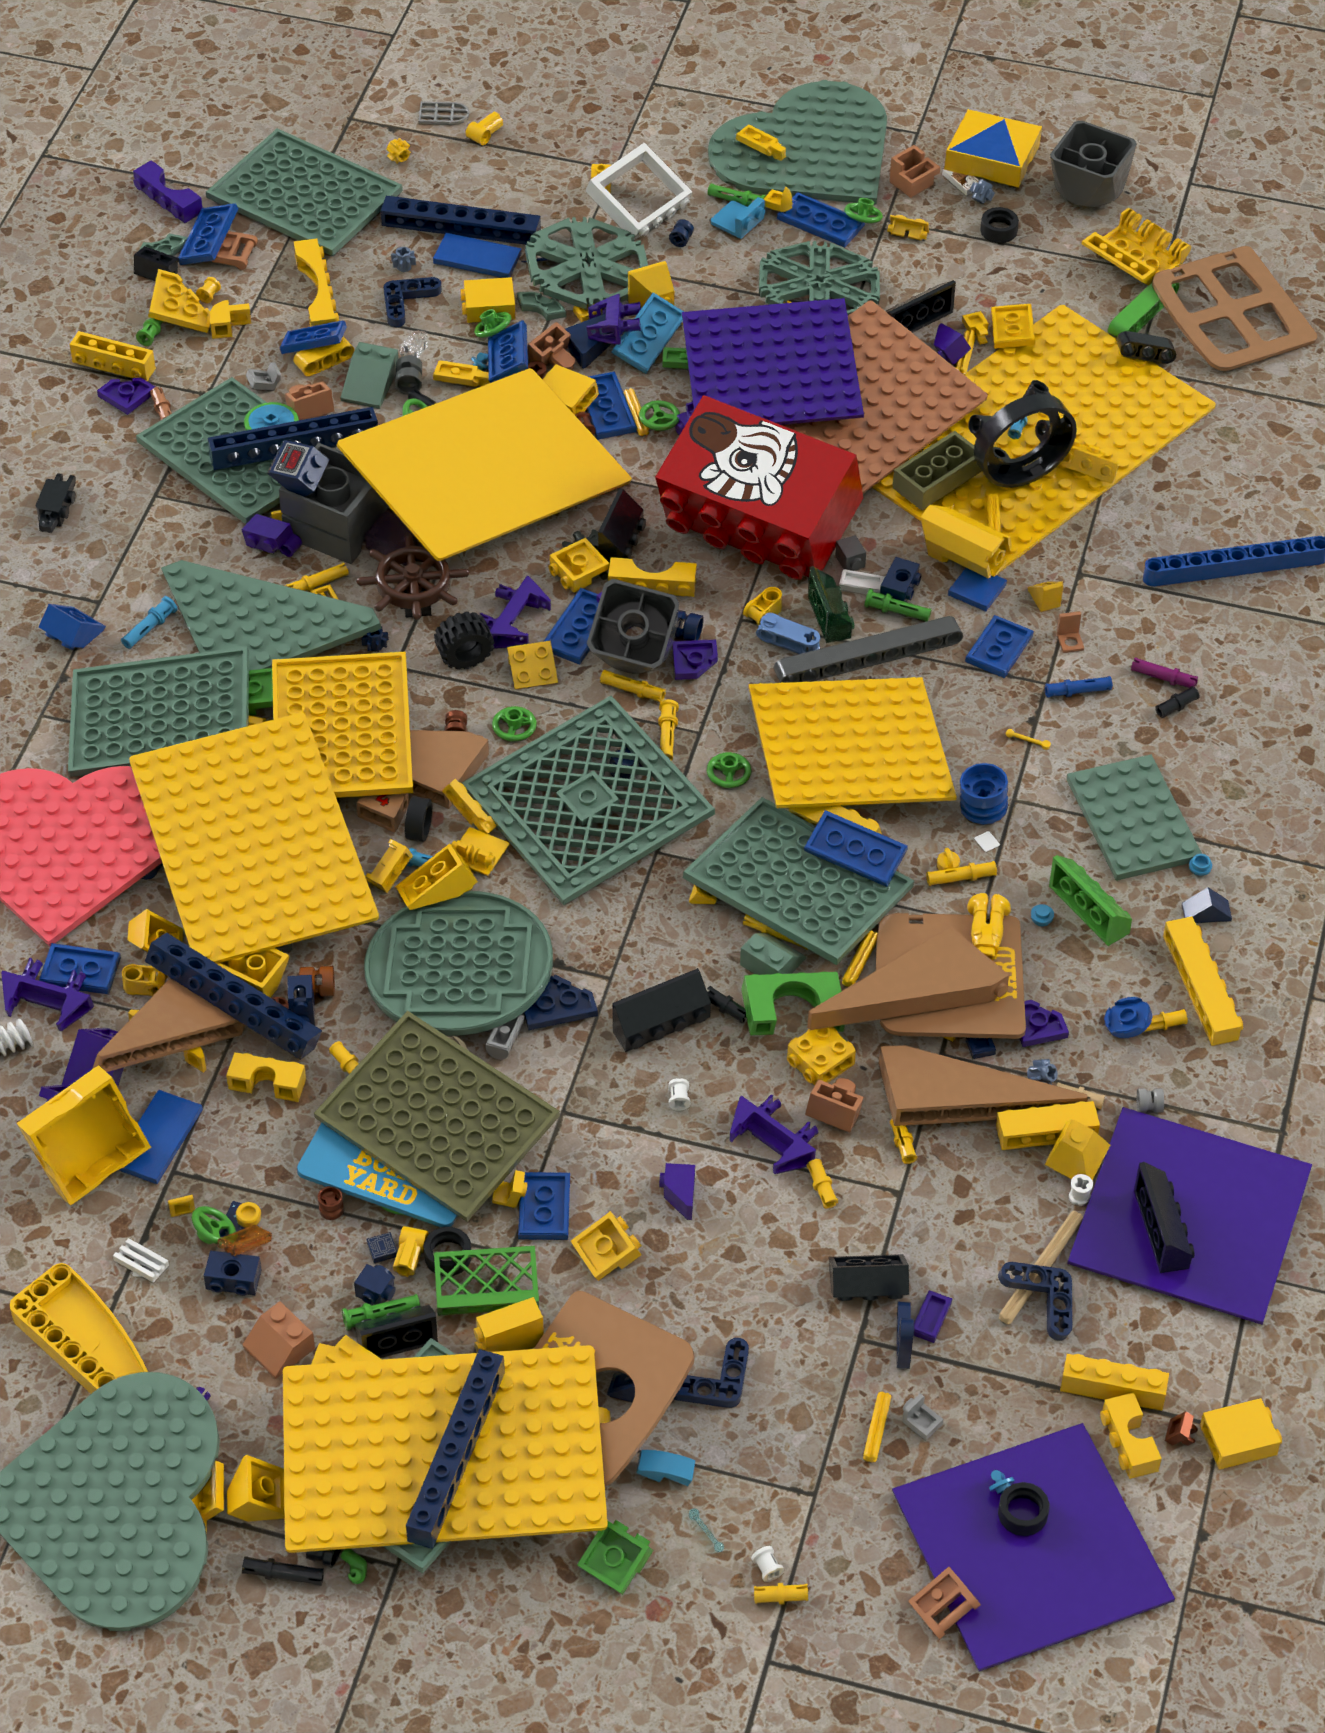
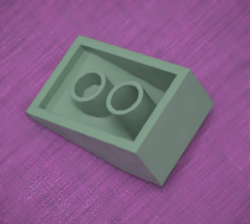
M359 342L352 355L340 397L341 401L380 409L396 375V362L399 359L398 349Z

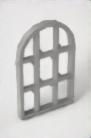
M421 101L419 124L457 125L464 123L469 118V109L462 103ZM423 106H435V108H422V107H423ZM438 106H451V108H439ZM422 111H433L434 115H422ZM448 111L451 112V115H439L437 112ZM454 112H467L466 116L454 115ZM421 118H432L434 120H421ZM437 118H448L450 121L437 120Z

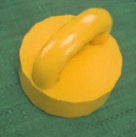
M945 848L944 852L938 855L937 868L939 870L960 866V857L949 848Z

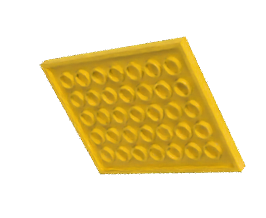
M406 652L272 660L273 720L297 713H305L336 798L413 793Z

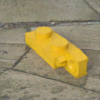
M747 125L736 134V140L767 156L772 155L774 159L780 161L786 157V148L781 146L777 138L751 125Z
M439 360L433 373V380L468 386L479 385L480 387L490 383L489 372H484L474 365Z
M454 779L442 789L445 796L470 825L474 823L480 831L487 834L497 826L492 817L487 816L482 810L480 803L473 800L467 793V789L462 783Z

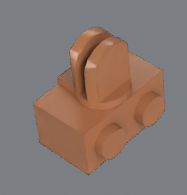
M555 322L528 343V361H540L545 365L550 363L553 366L556 364L573 370L575 358L566 351L571 334L558 322Z
M324 382L305 386L295 385L289 389V393L285 394L286 404L297 413L299 420L325 416L328 413L334 412L332 391Z
M839 1078L833 1085L818 1080L810 1093L805 1115L850 1133L859 1117L864 1097L855 1094L856 1085L849 1079Z

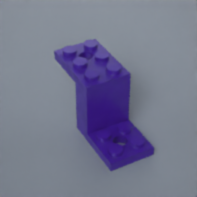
M110 1028L78 1029L62 1085L42 1086L39 1096L46 1098L47 1102L90 1072L97 1054L118 1031ZM124 1068L107 1072L113 1078L117 1087L119 1086Z

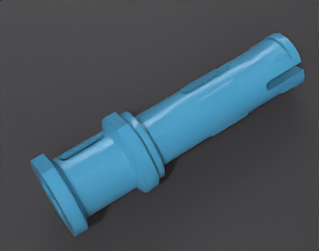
M168 596L161 598V602L156 607L150 608L148 615L121 638L122 644L126 648L131 649L155 626L162 625L171 613L177 612L178 608L175 602Z

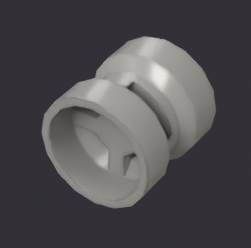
M1138 1088L1136 1096L1137 1111L1146 1113L1148 1110H1153L1155 1113H1163V1089L1155 1088L1153 1091H1147L1145 1088Z

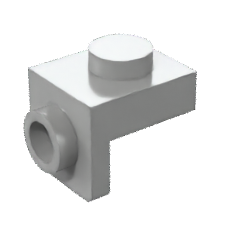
M271 362L267 371L248 369L246 377L252 389L274 391L281 380V372L276 363Z
M920 1393L915 1399L910 1398L903 1406L902 1422L926 1441L943 1425L944 1419L924 1404L925 1396Z

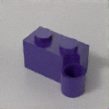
M255 514L241 529L246 546L274 554L279 549L284 556L291 557L302 546L301 539L293 533L290 523Z

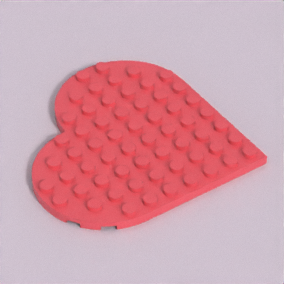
M131 766L101 769L83 776L74 783L60 774L43 769H16L0 774V901L49 947L51 943L55 944L162 863Z

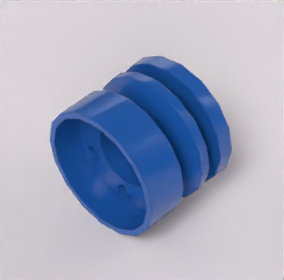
M988 763L975 764L968 767L960 778V808L962 814L971 822L983 825L1001 820L1008 809V779L1006 773L998 766Z

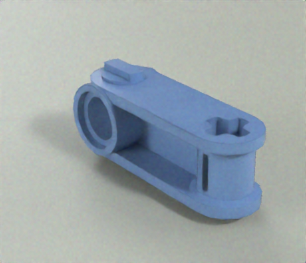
M766 613L761 618L756 635L762 641L798 654L820 649V634L818 631L774 613Z

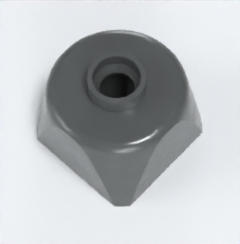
M1085 121L1074 122L1050 154L1056 190L1063 198L1080 206L1097 207L1115 201L1125 187L1137 146L1136 141L1128 136Z
M611 579L604 584L588 637L587 645L589 649L606 664L623 672L640 674L657 668L666 661L673 645L679 612L678 599L672 594L620 580ZM634 626L640 627L643 630L638 636L626 635L627 630Z

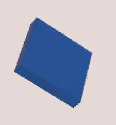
M965 568L948 590V596L987 611L1005 588L1007 580L997 575L986 578Z

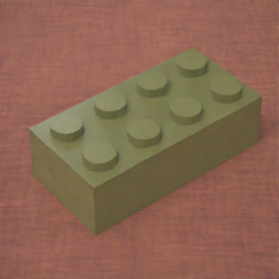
M953 431L894 469L893 489L920 510H924L982 472L974 458V445L959 433Z

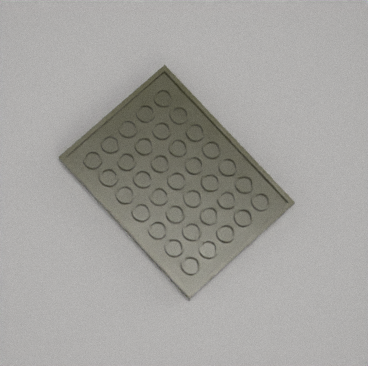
M407 1010L314 1112V1117L468 1222L560 1117V1111Z

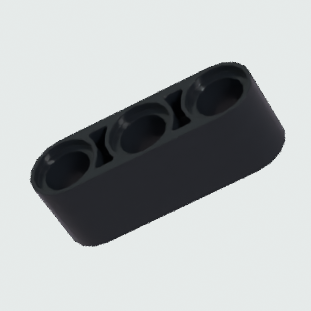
M1123 331L1116 338L1119 350L1124 357L1162 364L1172 363L1176 359V351L1172 341L1168 338L1131 331Z

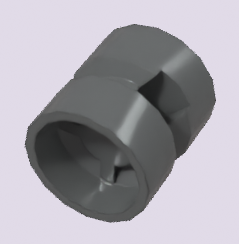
M405 355L397 360L395 387L399 392L409 394L414 389L420 391L422 387L423 366L419 358Z

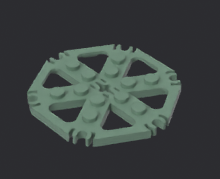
M573 217L572 223L567 218L533 233L530 237V242L527 241L525 254L531 282H533L534 286L540 284V292L587 310V304L590 307L616 294H620L621 302L628 300V271L635 269L618 264L616 261L629 255L637 254L639 268L648 266L644 244L641 245V240L634 242L635 235L627 230L590 217L588 218V223L586 217H583L582 222H577L576 218ZM598 228L606 233L616 235L618 238L595 248L592 230ZM562 229H567L571 233L573 247L551 240L548 236ZM536 256L560 264L548 270H541L538 268ZM580 278L583 294H575L559 287ZM602 279L627 288L613 294H608L604 291Z
M810 241L772 250L770 253H767L766 258L762 257L759 266V294L761 298L765 297V303H768V305L782 304L784 301L809 295V301L829 300L830 297L832 299L845 298V303L850 307H854V309L847 310V315L849 316L868 301L879 304L880 270H878V267L872 268L873 262L870 259L833 243H830L829 247H827V242H824L823 246H818L816 241H813L811 246ZM807 255L809 257V267L788 258ZM836 257L851 264L830 269V258ZM775 273L789 280L767 284V275ZM868 281L871 284V293L849 284Z

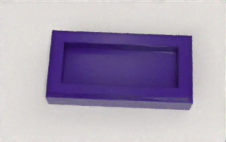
M929 1290L914 1322L913 1336L935 1343L951 1307L952 1298Z

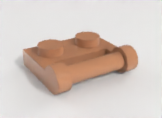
M228 231L215 260L212 262L233 265L240 270L246 269L248 265L247 260L252 249L256 247L258 238L250 234ZM241 243L246 244L241 256H236Z
M950 1567L945 1569L908 1601L939 1640L946 1635L944 1632L971 1609L976 1610L981 1605ZM960 1595H963L966 1600L937 1624L933 1618Z

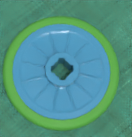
M269 402L252 408L245 416L244 426L246 430L299 421V418L290 406Z

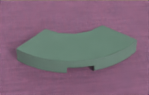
M169 233L160 241L152 243L143 242L140 249L145 246L174 256L183 249L188 237Z
M537 292L517 293V300L522 311L537 312L546 321L566 317L564 307L554 298L549 299Z

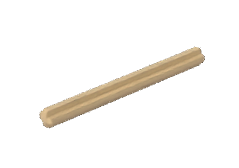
M1072 1211L1034 1265L1051 1267L1080 1226L1083 1219L1081 1213ZM1029 1274V1278L1033 1283H1040L1041 1278L1038 1274ZM1016 1289L1000 1312L999 1320L1005 1324H1011L1033 1291Z

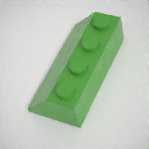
M1058 855L1054 856L1049 887L1107 946L1130 934L1132 918L1129 913L1124 911L1114 898L1109 896L1099 883L1094 881L1086 873L1085 869L1079 866L1073 859Z

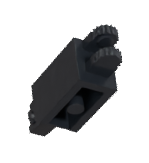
M57 473L54 479H46L35 505L38 514L39 531L52 533L56 526L62 527L64 520L68 518L69 507L75 502L76 496L75 491H73L76 483L74 475H69L67 481H63V474Z

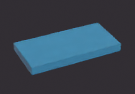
M652 293L634 318H640L641 331L624 332L621 337V344H616L611 353L647 374L683 322L682 312L684 311L657 294Z

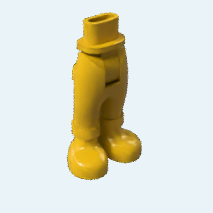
M980 893L972 896L967 905L968 912L974 917L971 927L972 942L988 958L994 960L1003 937L1004 916L1010 914L1011 905L1005 897L994 894L991 898L990 923L987 924L988 895Z

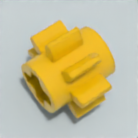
M401 138L390 141L386 148L389 152L387 157L397 164L406 161L411 153L408 150L410 145Z

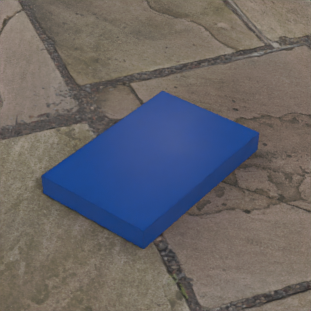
M342 320L287 331L280 346L281 354L340 343L347 328L346 323Z
M994 615L967 654L965 662L1005 678L1033 637L1034 631Z
M51 943L39 981L66 987L72 970H75L77 975L81 971L86 975V979L79 991L109 995L121 959L120 952Z
M525 1172L524 1182L527 1183L525 1197H520L518 1239L568 1240L570 1173Z

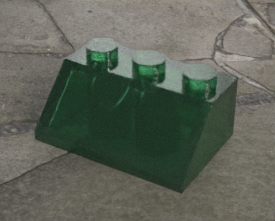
M814 566L809 567L808 599L825 642L830 643L851 639L852 629L855 628L853 617L848 614L847 602L842 600L841 587L836 585L832 576Z

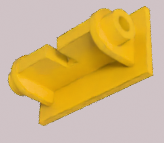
M890 215L891 224L888 225L887 232H891V235L904 237L906 231H909L908 238L920 241L922 239L926 240L929 233V222L923 219H909L903 215Z

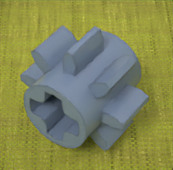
M981 179L978 183L973 182L969 190L973 194L971 198L982 204H985L986 200L991 201L995 194L992 190L993 185Z
M399 247L396 249V254H391L393 268L397 267L401 272L411 270V265H416L414 251H410L407 247Z
M1050 1059L1033 1060L1034 1066H1030L1027 1071L1028 1079L1051 1085V1082H1054L1058 1075L1057 1068L1054 1064H1050Z

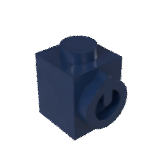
M366 1264L354 1282L355 1296L370 1305L384 1303L387 1300L390 1301L396 1290L394 1287L395 1276L381 1265L373 1267Z

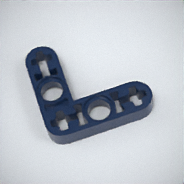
M436 277L386 282L383 289L388 324L396 328L403 326L406 321L403 299L438 296L442 292L441 280ZM410 287H416L417 289H416V290H409L408 288H410ZM393 302L399 303V304L396 305V306L390 305V303H393ZM398 313V318H394V314Z
M1018 1262L1005 1263L998 1273L1000 1283L1008 1288L1047 1293V1332L1054 1340L1062 1341L1066 1339L1073 1327L1072 1277L1069 1272L1061 1268ZM1008 1270L1011 1271V1274L1013 1276H1015L1013 1279H1011L1010 1275L1007 1274ZM1029 1274H1038L1041 1278V1283H1033L1029 1278ZM1057 1277L1060 1278V1282L1063 1283V1285L1060 1288V1292H1057V1290L1059 1289V1282L1055 1280ZM1055 1299L1062 1300L1066 1308L1064 1310L1057 1309L1053 1301ZM1059 1317H1062L1060 1320V1327L1064 1329L1062 1332H1059V1328L1055 1327L1059 1322Z
M898 1302L896 1367L902 1369H910L914 1335V1319H911V1302Z
M733 1338L727 1342L720 1380L687 1375L680 1391L677 1392L673 1400L725 1408L736 1407L742 1397L749 1355L747 1341L742 1338ZM735 1348H740L738 1360L734 1359ZM730 1368H736L741 1373L737 1377H730L726 1372ZM690 1385H693V1393H689ZM702 1386H706L711 1389V1393L703 1396L697 1390ZM716 1389H719L718 1397H715ZM728 1391L733 1392V1395H732L731 1398H727V1397H726L727 1394H728Z

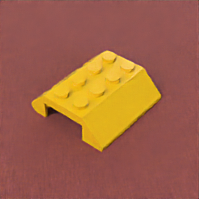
M1127 208L1120 215L1119 226L1105 236H1101L1096 232L1092 233L1082 241V245L1149 286L1156 273L1182 265L1191 251V245L1177 238L1169 250H1166L1173 235L1148 219L1142 223L1137 232L1136 229L1142 220V215L1131 208Z

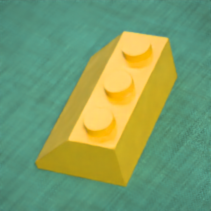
M272 948L216 964L271 998L279 987L289 955Z

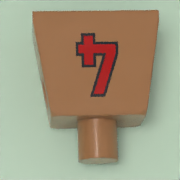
M408 793L362 796L356 802L359 818L394 833L397 831L409 805Z

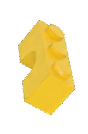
M234 1052L226 1077L229 1090L252 1094L253 1088L258 1082L269 1080L274 1082L275 1098L299 1102L306 1081L305 1065L297 1062H286L271 1057L264 1058L253 1056L249 1053Z
M1130 1393L1104 1400L1100 1417L1103 1425L1108 1426L1112 1447L1117 1448L1121 1469L1126 1470L1129 1479L1159 1472L1162 1458L1153 1437L1140 1439L1129 1433L1132 1429L1140 1428L1143 1417L1135 1394Z

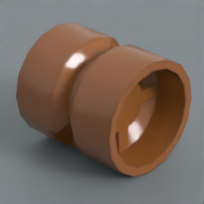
M313 966L300 967L299 975H312L314 996L316 993H319L321 997L334 996V966H320L318 970H315ZM317 978H322V985H317Z

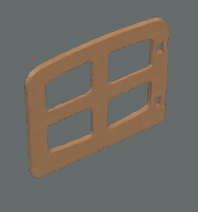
M1241 246L1225 253H1218L1179 265V267L1173 269H1166L1156 273L1153 277V289L1174 322L1207 363L1217 370H1233L1311 345L1317 340L1315 330L1255 251L1249 246ZM1233 256L1235 259L1228 261L1226 257ZM1230 266H1237L1248 276L1260 292L1239 299H1233L1212 272ZM1181 272L1182 275L1175 277L1174 273ZM1198 277L1217 302V305L1189 313L1175 293L1172 284ZM1270 304L1289 334L1270 341H1263L1243 312ZM1223 318L1229 319L1249 347L1229 354H1223L1209 340L1199 326Z

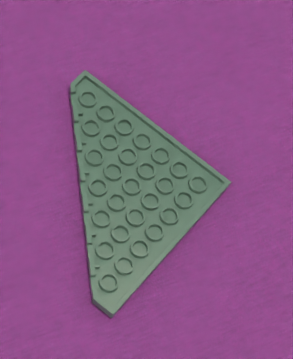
M183 560L161 567L199 653L248 647L249 671L272 668V660L307 658L367 635V633L382 629L373 608Z

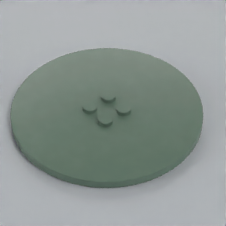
M468 891L459 897L413 910H409L406 906L397 911L381 925L371 939L365 955L364 972L368 991L373 1001L395 1022L408 1010L446 1036L469 1035L491 1030L515 1019L538 1000L552 974L553 949L545 926L529 909L501 895L481 891Z

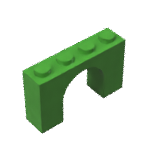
M838 972L744 975L741 992L750 1035L774 1034L777 1018L773 1002L780 997H801L815 1008L840 993L841 986ZM845 1025L834 1027L838 1032H843Z

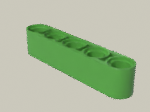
M1152 283L1111 321L1108 327L1110 335L1117 338L1118 334L1123 331L1137 333L1164 308V305L1153 289ZM1179 283L1172 284L1176 294L1179 290Z

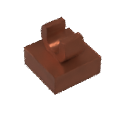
M1185 1411L1171 1418L1165 1441L1172 1446L1179 1442L1186 1446L1195 1443V1439L1189 1436V1434L1198 1431L1197 1426L1192 1424L1194 1416Z

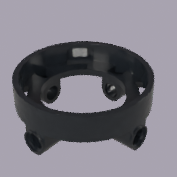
M1038 380L1031 382L1022 398L1007 404L993 416L972 415L968 423L970 432L976 437L974 458L977 465L992 484L1005 488L1030 484L1051 472L1071 450L1077 432L1076 422L1060 399L1049 393L1048 387L1043 382ZM1038 412L1044 413L1049 417V420H1039L1037 422L1035 433L1041 443L1029 453L1011 459L1004 450L994 447L997 439L1017 421ZM1058 412L1064 414L1062 415L1063 418L1060 419Z

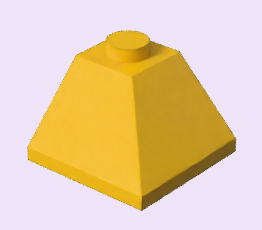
M666 261L628 271L629 304L640 302L642 308L651 294L655 293L674 305L675 291Z
M146 909L129 921L127 940L148 952L151 942L165 933L172 935L182 942L183 928Z
M1071 1119L1066 1122L1044 1165L1069 1179L1078 1174H1084L1093 1180L1111 1145L1094 1130Z
M245 1455L227 1489V1514L247 1522L285 1519L284 1469Z

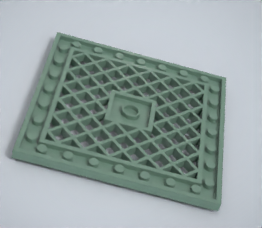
M612 696L600 701L462 782L467 789V793L473 800L480 803L482 810L487 816L492 817L498 830L563 905L715 815V808ZM598 732L609 733L608 738L597 737ZM579 743L590 744L589 749L578 748ZM595 745L605 746V751L594 750ZM610 747H621V751H610ZM626 747L631 751V753H625ZM561 754L571 755V759H560ZM576 756L587 757L586 762L576 761ZM592 757L603 758L602 763L591 762ZM611 757L619 758L617 765L607 764V760L611 759ZM623 759L634 760L633 766L622 765ZM542 765L553 766L552 771L541 770ZM566 767L568 771L567 773L557 772V768ZM573 768L584 769L583 774L573 773ZM615 772V777H605L604 773ZM620 773L631 774V778H620ZM636 775L647 776L646 781L635 780ZM523 776L534 777L533 782L522 781ZM539 778L549 779V783H538ZM555 779L565 780V784L556 785L554 781ZM617 786L628 787V791H617ZM633 787L644 788V792L634 793L632 792ZM504 788H515L514 793L504 792ZM520 789L531 790L530 795L519 794ZM649 789L660 790L659 795L648 794ZM536 790L546 791L545 796H536L535 793ZM665 791L669 794V796H664ZM556 792L557 798L551 797V793ZM619 799H624L625 804H620ZM630 800L641 801V805H630ZM517 802H526L527 807H516ZM646 802L657 803L656 808L645 807ZM533 803L543 804V808L535 809L532 808ZM662 803L673 804V808L662 809ZM548 805L559 806L558 811L547 810ZM564 807H565L569 812H563ZM612 811L623 812L622 817H612L611 813ZM627 814H638V818H627ZM643 815H652L654 820H642ZM529 817H540L539 822L529 821ZM545 818L556 819L555 824L544 823ZM561 819L572 820L571 825H561ZM593 823L604 824L603 829L592 828ZM609 824L620 825L619 830H609L608 826ZM624 827H635V832L624 831ZM542 831H552V837L541 836ZM558 832L569 833L568 838H558ZM574 834L585 835L584 840L573 839ZM599 836L601 837L600 842L589 841V837ZM606 837L617 838L616 843H606L605 839ZM544 844H549V845H550V846H549V850L547 849V847H546ZM555 845L566 846L565 852L555 851ZM571 847L582 848L581 853L570 852ZM596 849L598 850L597 855L586 854V850ZM557 859H563L562 864ZM568 860L579 861L578 866H569L567 862Z

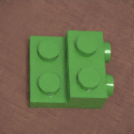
M272 668L249 671V715L252 716L257 715V709L273 707Z
M607 1520V1529L597 1532L577 1566L623 1595L635 1574L641 1572L654 1550L649 1547L650 1541L637 1533L633 1537L627 1533L629 1528L617 1520L612 1524Z

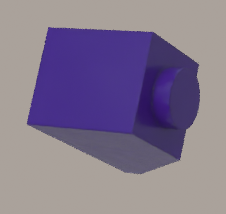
M943 323L938 325L934 346L941 357L954 365L971 350V347L961 333Z
M666 1163L665 1173H660L659 1187L664 1188V1198L687 1220H692L695 1165Z

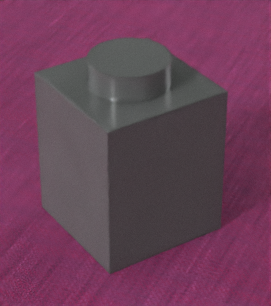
M856 535L836 541L835 556L843 569L854 571L865 567L866 551Z

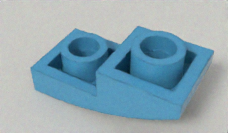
M641 1450L636 1473L657 1482H661L665 1477L688 1486L692 1482L696 1460L664 1451Z

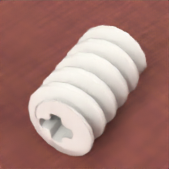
M21 1019L16 1020V1027L11 1022H8L7 1030L0 1025V1052L3 1056L7 1055V1048H10L15 1053L17 1044L22 1050L25 1049L26 1041L33 1046L30 1033Z

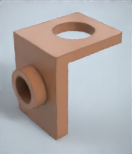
M1080 611L1059 614L1056 634L1063 653L1084 650L1079 634ZM1067 639H1074L1077 645L1068 646L1065 644V641Z

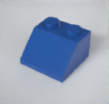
M48 604L39 628L46 632L45 635L55 640L59 639L62 641V646L72 650L74 647L84 648L103 632L106 627L75 607Z

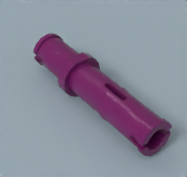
M1137 657L1132 662L1131 671L1168 681L1173 686L1176 684L1187 688L1197 686L1198 676L1180 672V669L1175 668L1173 670L1138 659Z

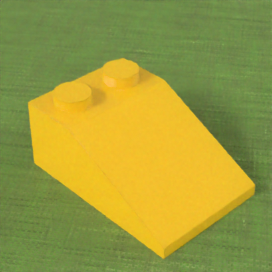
M449 843L395 887L409 910L459 897L463 893L470 891L478 881L465 860Z

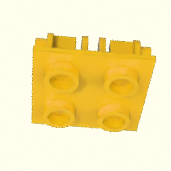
M551 641L507 647L508 664L511 667L514 689L558 683Z
M469 827L461 840L453 841L451 845L465 860L471 870L489 876L510 843Z

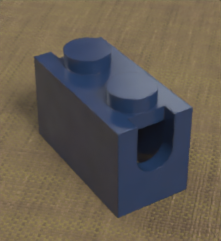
M312 975L287 976L289 1010L315 1025Z

